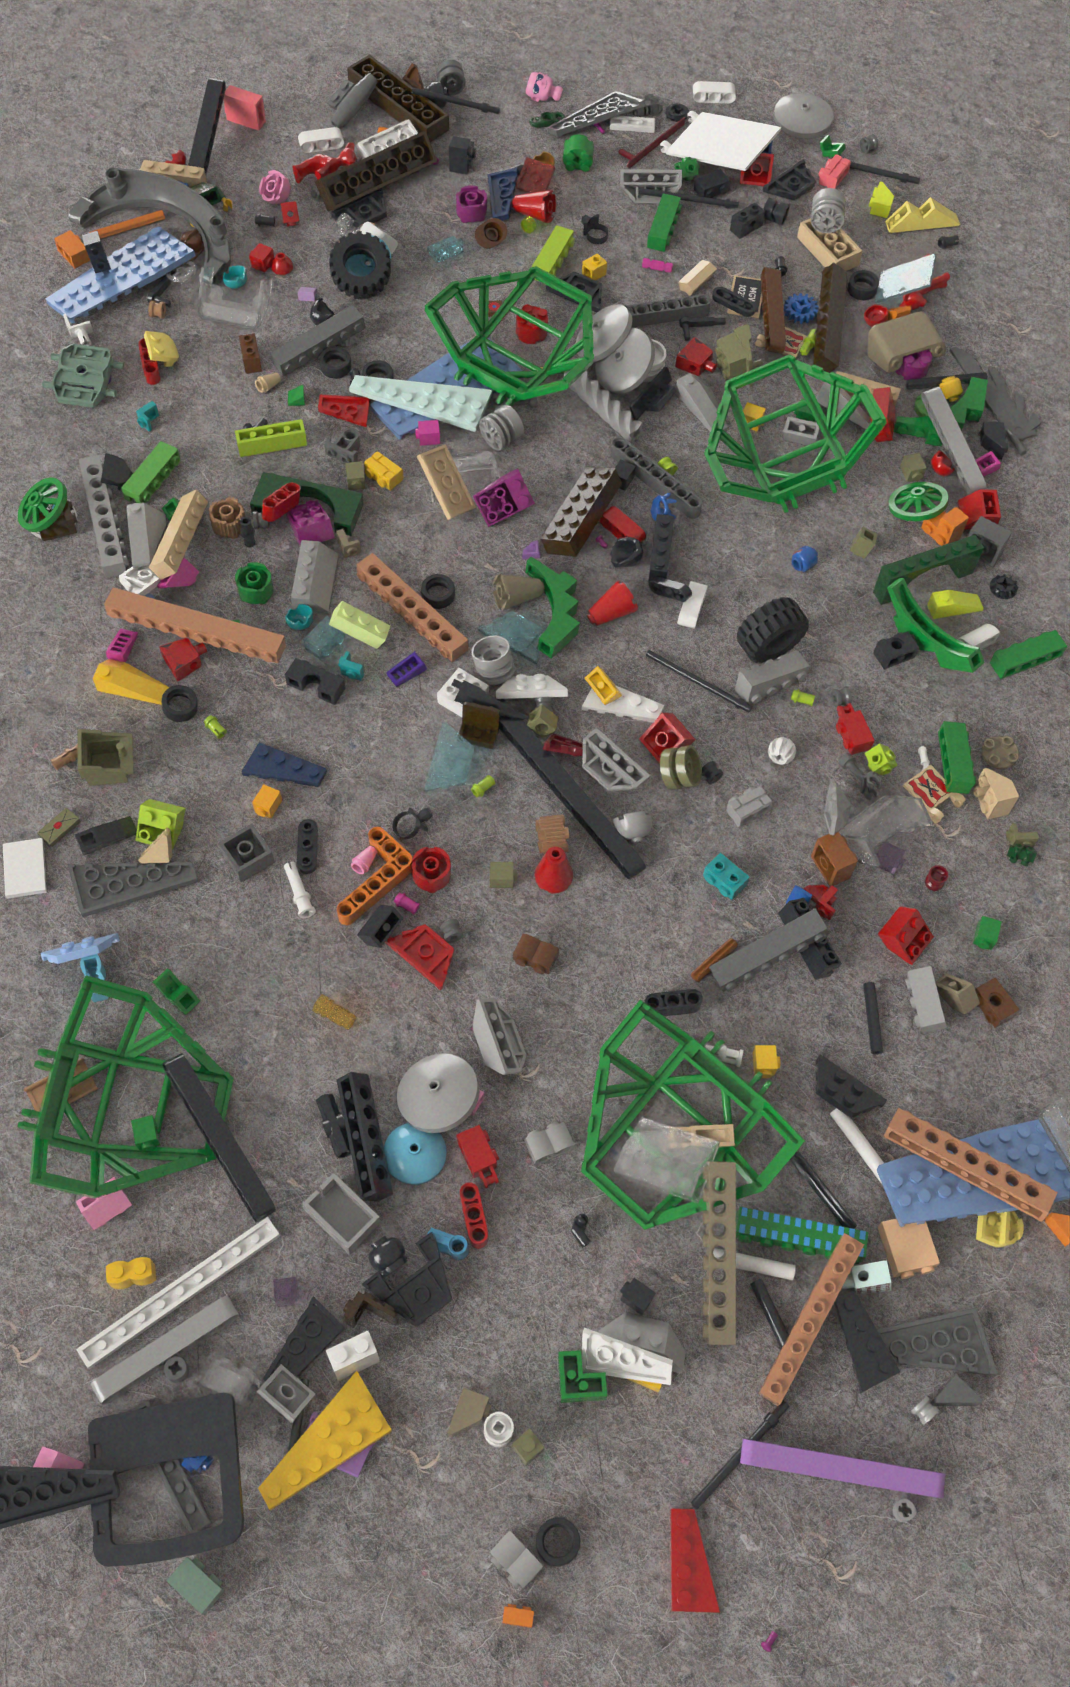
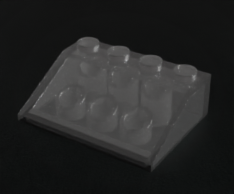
M642 1117L621 1150L614 1172L621 1178L699 1203L707 1179H703V1166H707V1161H714L720 1142Z

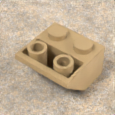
M988 768L983 769L973 787L974 795L978 797L981 811L985 813L987 820L1009 815L1019 798L1012 780Z

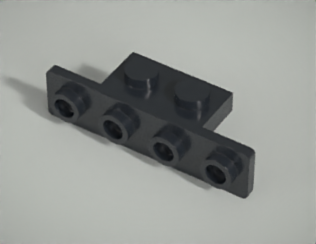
M663 367L630 405L629 408L634 420H638L645 411L659 412L676 393L675 386L668 385L672 381L668 367Z

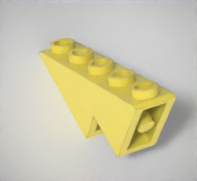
M931 197L920 208L906 201L885 221L889 233L960 225L956 213Z

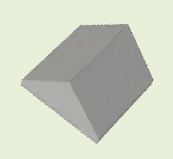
M282 1364L257 1391L263 1399L291 1423H293L315 1395L312 1390Z

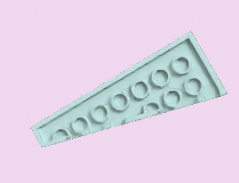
M355 375L349 387V392L474 432H476L492 396V390L359 375Z

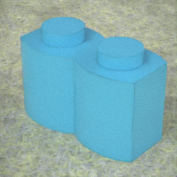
M97 954L81 958L80 966L85 976L88 975L105 980L106 970ZM93 993L91 1000L98 1002L109 997Z

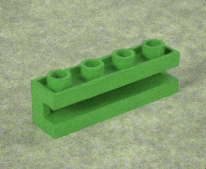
M160 441L122 486L124 499L131 502L134 498L136 503L148 502L152 494L160 488L161 483L169 477L175 466L179 465L181 459L178 449Z

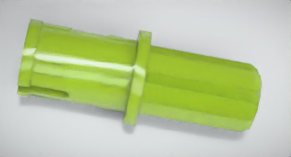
M812 329L809 335L804 338L803 345L799 350L802 356L808 355L810 350L815 347L816 334L814 333L816 329Z

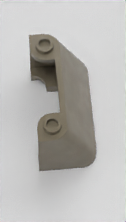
M922 311L877 324L869 331L868 358L887 373L896 371L901 367L903 356L929 348L932 356L935 358L944 356L946 352L945 343L929 316Z

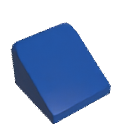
M795 885L786 904L791 900L805 898L809 905L812 894Z

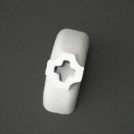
M365 222L361 227L360 231H362V234L369 232L373 236L376 235L386 243L390 253L393 254L398 245V242L393 237L370 222Z

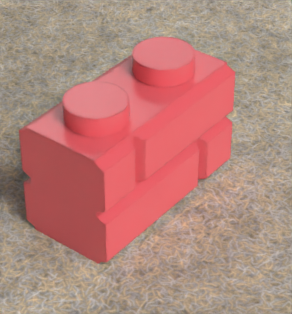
M837 154L832 159H828L825 168L822 167L819 171V184L827 186V188L836 189L848 174L851 161L846 158L843 159Z

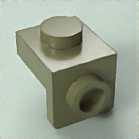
M1012 823L1006 831V839L1013 846L1021 844L1026 848L1034 847L1039 839L1037 832L1018 833L1016 823Z

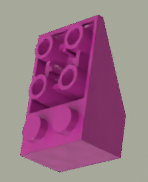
M518 468L500 477L473 495L488 527L535 504Z
M309 500L305 504L295 506L286 513L300 546L302 540L323 542L335 538L330 518L318 500Z

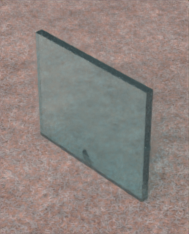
M936 254L882 271L875 303L877 304L930 287Z

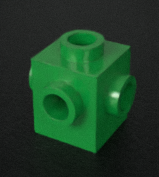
M686 157L682 158V162L674 164L675 170H682V179L685 178V181L693 180L694 176L699 175V164L696 159Z

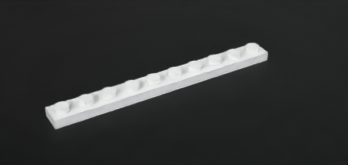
M268 1217L263 1219L77 1348L76 1350L86 1367L90 1370L279 1238L280 1234Z

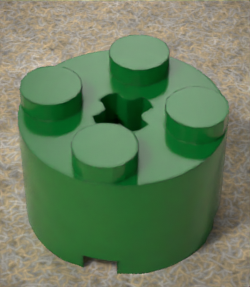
M577 134L570 136V139L565 140L563 150V163L566 166V170L589 171L593 163V141H589L585 135Z
M251 562L237 570L235 581L240 599L249 604H266L274 591L272 576L267 567L262 563Z

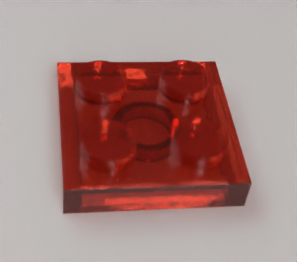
M526 157L516 182V189L528 193L547 190L555 167Z

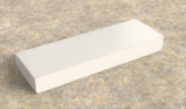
M618 115L611 118L610 130L654 133L655 118Z

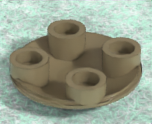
M1010 736L988 738L984 741L981 748L984 761L997 769L1010 768L1019 758L1018 747Z

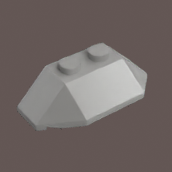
M620 169V187L635 204H659L661 197L638 194L639 188L676 193L682 186V170Z
M597 728L583 738L582 768L609 792L637 789L650 778V775Z
M496 998L478 999L476 1002L473 1031L485 1065L503 1075L521 1073L527 1055L513 1018L498 1004L499 1002Z
M625 1312L598 1332L673 1360L672 1371L681 1374L683 1372L686 1351L667 1322Z

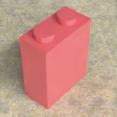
M232 85L225 90L223 100L227 120L259 131L266 122L262 95Z

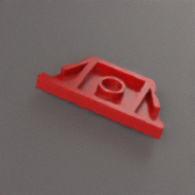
M426 924L418 926L413 930L403 931L401 935L392 938L389 936L385 943L439 990L443 989L454 955V948Z

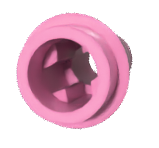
M368 846L352 859V869L358 874L368 872L377 855V850L372 846Z

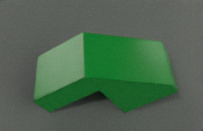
M168 968L152 982L164 997L184 1015H187L200 1002L188 986L182 984Z

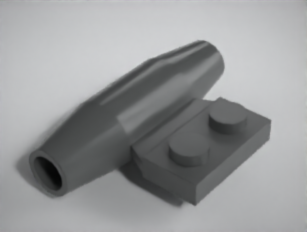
M368 73L357 84L345 80L330 97L327 104L336 110L331 119V123L335 127L341 129L369 99L378 82L372 74Z

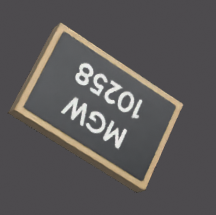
M734 275L731 291L756 304V311L751 317L759 318L762 303L761 279ZM728 308V314L740 315Z

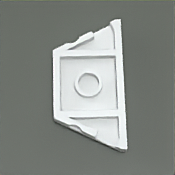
M132 566L119 575L120 583L129 592L142 596L155 589L161 580L149 569V566L136 568Z
M519 674L512 676L496 690V699L568 697V689L544 674H535L534 676Z

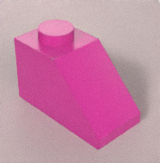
M183 558L177 572L160 580L157 587L160 589L191 586L195 583L199 571L186 558Z

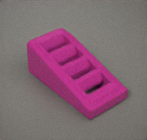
M992 451L975 460L983 476L1000 469L1001 463Z
M120 628L106 651L107 658L126 662L138 632Z

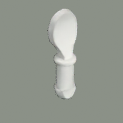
M921 746L918 749L923 771L929 766L930 761L928 760L927 749Z

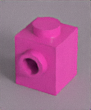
M438 420L418 421V429H415L416 439H419L420 446L440 444Z

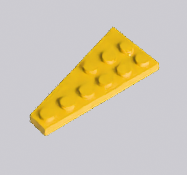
M358 1371L352 1375L258 1487L270 1511L392 1432Z

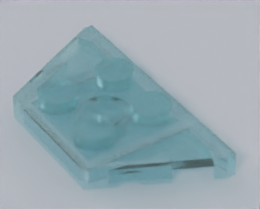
M513 611L505 614L503 617L494 619L493 623L489 625H481L479 627V632L485 636L496 635L505 638L510 645L511 651L537 665L539 650L537 648L539 637L542 635V627Z
M442 722L424 788L425 792L438 788L444 789L450 786L465 785L475 747L446 722Z

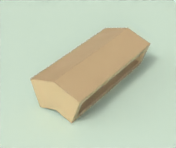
M702 260L679 281L680 290L691 296L714 275L717 268L711 262Z

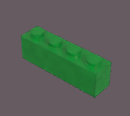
M663 193L648 234L647 248L665 252L666 247L670 246L672 238L670 235L674 234V224L677 225L678 214H681L682 211L681 197Z
M1057 630L1046 631L1038 637H1030L1022 643H1014L1009 648L995 651L990 664L999 678L1004 679L1061 657L1067 645Z
M944 721L938 731L946 792L969 794L972 787L976 784V776L973 774L974 762L971 760V746L968 743L969 732L966 730L965 723Z

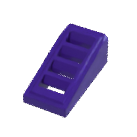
M414 651L387 671L386 674L393 684L398 687L427 670V667ZM410 666L412 670L409 671L406 667ZM403 669L406 674L403 675L400 670ZM397 673L400 678L397 680L393 674Z

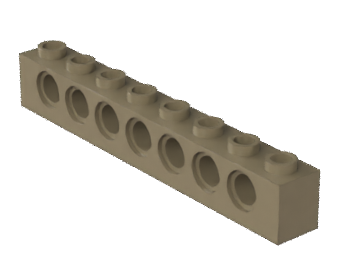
M707 1161V1166H703V1179H707V1188H703V1202H706V1211H703V1224H706V1233H703V1247H706V1256H703L702 1264L703 1270H706V1279H703L702 1288L703 1292H706V1302L702 1304L703 1315H706V1324L702 1326V1336L706 1338V1342L709 1345H736V1162ZM717 1178H722L724 1181V1187L721 1190H716L713 1186ZM721 1200L724 1203V1209L722 1212L716 1213L713 1208L714 1203ZM717 1223H722L724 1226V1231L721 1235L714 1234L713 1228ZM722 1246L724 1254L716 1258L713 1251L715 1247ZM716 1269H723L724 1276L721 1280H715L713 1277ZM719 1291L723 1292V1301L715 1303L713 1300L714 1294ZM719 1314L723 1315L724 1322L719 1326L714 1325V1317Z

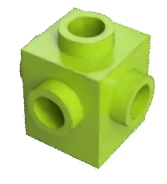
M879 743L865 753L869 762L868 767L874 773L886 775L898 766L895 761L896 756L894 752L883 744Z

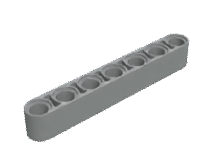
M935 387L921 393L923 404L966 493L969 495L979 489H986L985 479L941 388Z
M224 1296L96 1378L91 1383V1387L101 1405L111 1402L163 1368L169 1358L180 1357L235 1321L239 1317V1313L229 1296Z

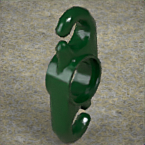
M558 111L544 112L540 117H535V120L538 122H533L534 118L531 117L529 123L535 128L549 127L559 121L557 117H561L562 120L565 118V115Z

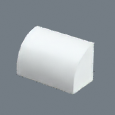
M984 624L957 640L979 647L982 650L996 642L1000 631L991 624Z

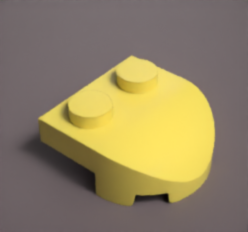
M145 331L144 338L150 360L162 361L165 367L173 366L179 358L174 341L165 333Z
M994 1211L988 1212L987 1215L978 1216L976 1240L998 1248L1012 1245L1021 1239L1023 1235V1220L1018 1218L1015 1211L1002 1213Z

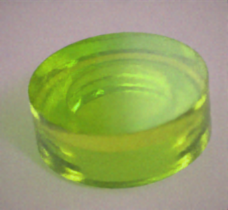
M527 216L521 221V228L524 232L531 234L536 230L537 224L532 217Z

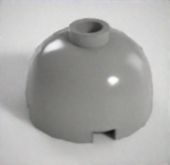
M639 811L623 815L624 819L619 820L618 817L613 819L617 831L625 840H631L632 843L642 842L643 837L651 832L653 826L650 811L646 815L645 811Z

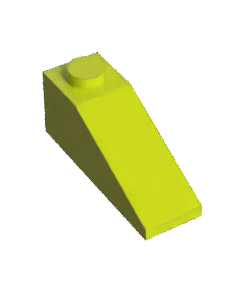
M954 590L932 592L927 604L932 619L979 612L984 609L977 594Z

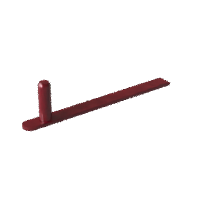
M685 117L637 155H633L624 149H619V155L629 160L627 167L631 168L659 146L662 141L685 125Z

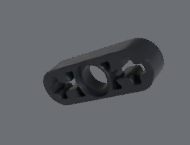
M658 576L649 582L651 591L660 596L681 602H686L692 596L691 589L683 583Z

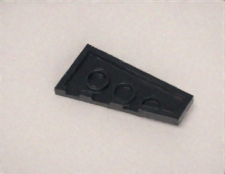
M855 1290L837 1298L834 1304L841 1329L845 1335L846 1346L850 1352L853 1363L852 1367L854 1374H856L861 1394L900 1373V1370Z
M314 1296L305 1312L299 1318L293 1332L288 1336L285 1345L263 1377L265 1382L281 1364L295 1377H298L345 1329Z

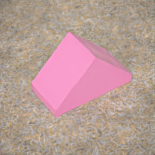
M42 1446L33 1467L83 1469L85 1463Z

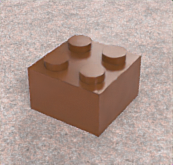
M839 831L835 835H830L829 833L818 838L811 854V858L830 887L850 879L858 862L856 854L850 850L846 838Z

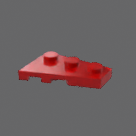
M320 395L318 412L367 428L370 398Z

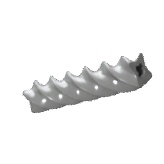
M587 370L569 387L629 443L632 444L637 437L644 434L642 430L643 423L639 420H632L631 411L621 410L619 400H610L609 391L600 390L597 380H589ZM570 371L565 372V373H564V377H565Z

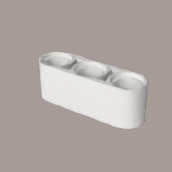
M698 81L693 85V99L698 103L729 104L736 99L735 85L731 82Z
M337 127L304 131L298 136L301 151L304 153L339 149L344 145L341 130Z
M690 581L689 588L692 591V596L686 602H683L677 624L695 629L708 586Z

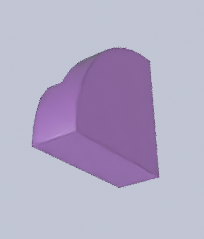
M538 540L531 542L523 550L522 559H529L530 557L534 559L540 558Z

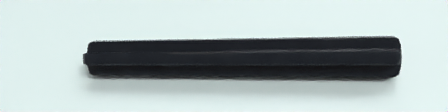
M986 372L908 379L906 381V388L910 390L939 387L942 379L950 376L959 378L961 384H969L971 377L987 380L988 376Z
M797 1151L790 1161L841 1226L855 1229L857 1224L801 1153Z

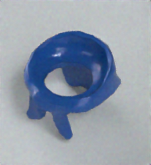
M671 493L663 496L658 495L654 498L651 515L655 521L657 514L671 515L676 519V516L671 514V510L668 507V504L677 502L675 499H667L671 496ZM661 501L663 502L665 509L660 508Z

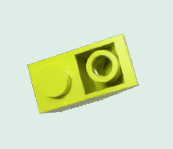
M881 181L878 188H874L869 207H871L870 214L888 218L894 195Z

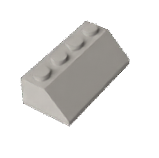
M301 541L291 594L293 610L297 609L299 604H305L310 606L313 612L329 614L338 553L321 542Z

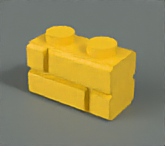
M378 451L364 462L366 476L370 479H375L382 488L385 487L391 491L404 479L403 469Z

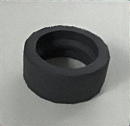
M858 270L853 272L847 287L848 293L857 300H870L877 293L879 279L871 271ZM864 282L869 284L871 288H860L855 283Z
M329 347L320 354V368L325 376L338 379L348 375L351 370V357L346 349ZM332 359L344 361V364L336 367L329 366L326 363Z
M382 360L371 361L362 369V376L369 377L373 373L381 372L387 375V379H394L393 368Z
M443 574L430 575L422 582L421 596L434 609L445 608L454 601V582ZM433 586H443L448 589V593L443 597H433L427 591Z
M175 685L163 693L161 701L162 710L168 719L174 722H184L194 717L197 712L198 699L196 693L191 688L184 685ZM182 696L190 700L191 706L183 711H175L169 707L168 703L173 697Z
M555 1517L547 1520L541 1525L536 1535L538 1555L551 1566L561 1567L569 1564L576 1557L580 1549L581 1538L578 1529L571 1521L565 1518ZM554 1527L566 1529L572 1539L570 1551L561 1557H554L549 1554L544 1545L546 1533Z

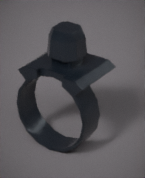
M599 214L593 217L588 215L582 216L581 222L584 225L583 235L587 236V240L593 244L605 243L608 239V228L603 224H599ZM591 229L602 230L607 235L603 238H593L588 232Z
M409 808L408 811H403L394 818L392 824L393 831L403 839L413 838L419 832V829L428 832V827L424 821L427 822L431 819L433 814L428 808L422 809L419 813ZM405 815H413L416 818V826L413 832L407 836H400L397 832L399 820Z

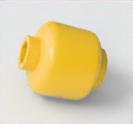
M955 376L942 379V383L939 384L946 400L949 399V402L958 400L959 395L963 393L961 381L959 378H955Z

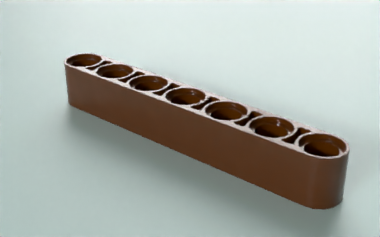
M764 267L761 273L765 350L767 352L783 354L786 347L781 271Z

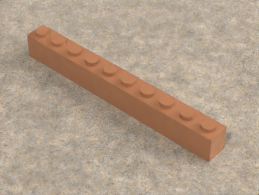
M114 587L104 603L107 615L112 618H120L130 623L141 624L147 628L159 629L164 633H173L182 638L187 637L199 643H208L217 648L222 647L229 649L231 652H239L249 657L263 659L266 662L279 663L286 648L284 635Z

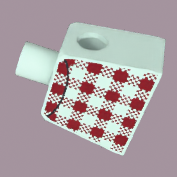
M887 1260L853 1266L852 1274L848 1275L842 1289L855 1287L856 1294L891 1291V1279ZM861 1277H865V1278H867L868 1280H867V1281H860L859 1279H860Z

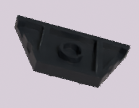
M802 159L764 185L763 192L795 201L815 187L816 181L811 175L810 169L806 168L805 160Z
M383 189L375 190L332 211V217L361 229L365 222L375 223L387 217Z
M575 271L559 278L591 295L592 311L597 313L601 310L602 283ZM546 285V291L579 305V302Z
M821 1054L816 1060V1064H818L816 1094L850 1118L858 1116L860 1113L869 1112L874 1107L884 1106L887 1099Z

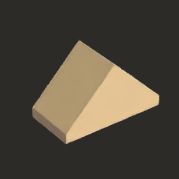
M168 827L141 854L139 862H170L173 855L171 832Z

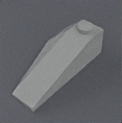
M830 779L824 818L830 835H835L848 823L849 818H852L854 807L851 806L850 800L834 779Z

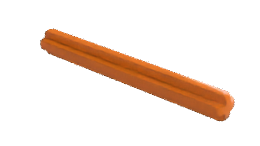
M162 210L93 230L89 233L98 231L100 239L164 220L165 215Z

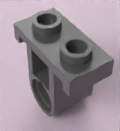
M355 428L345 429L334 443H331L329 438L324 442L325 453L328 456L336 458L344 464L358 462L357 451L360 448L359 432Z

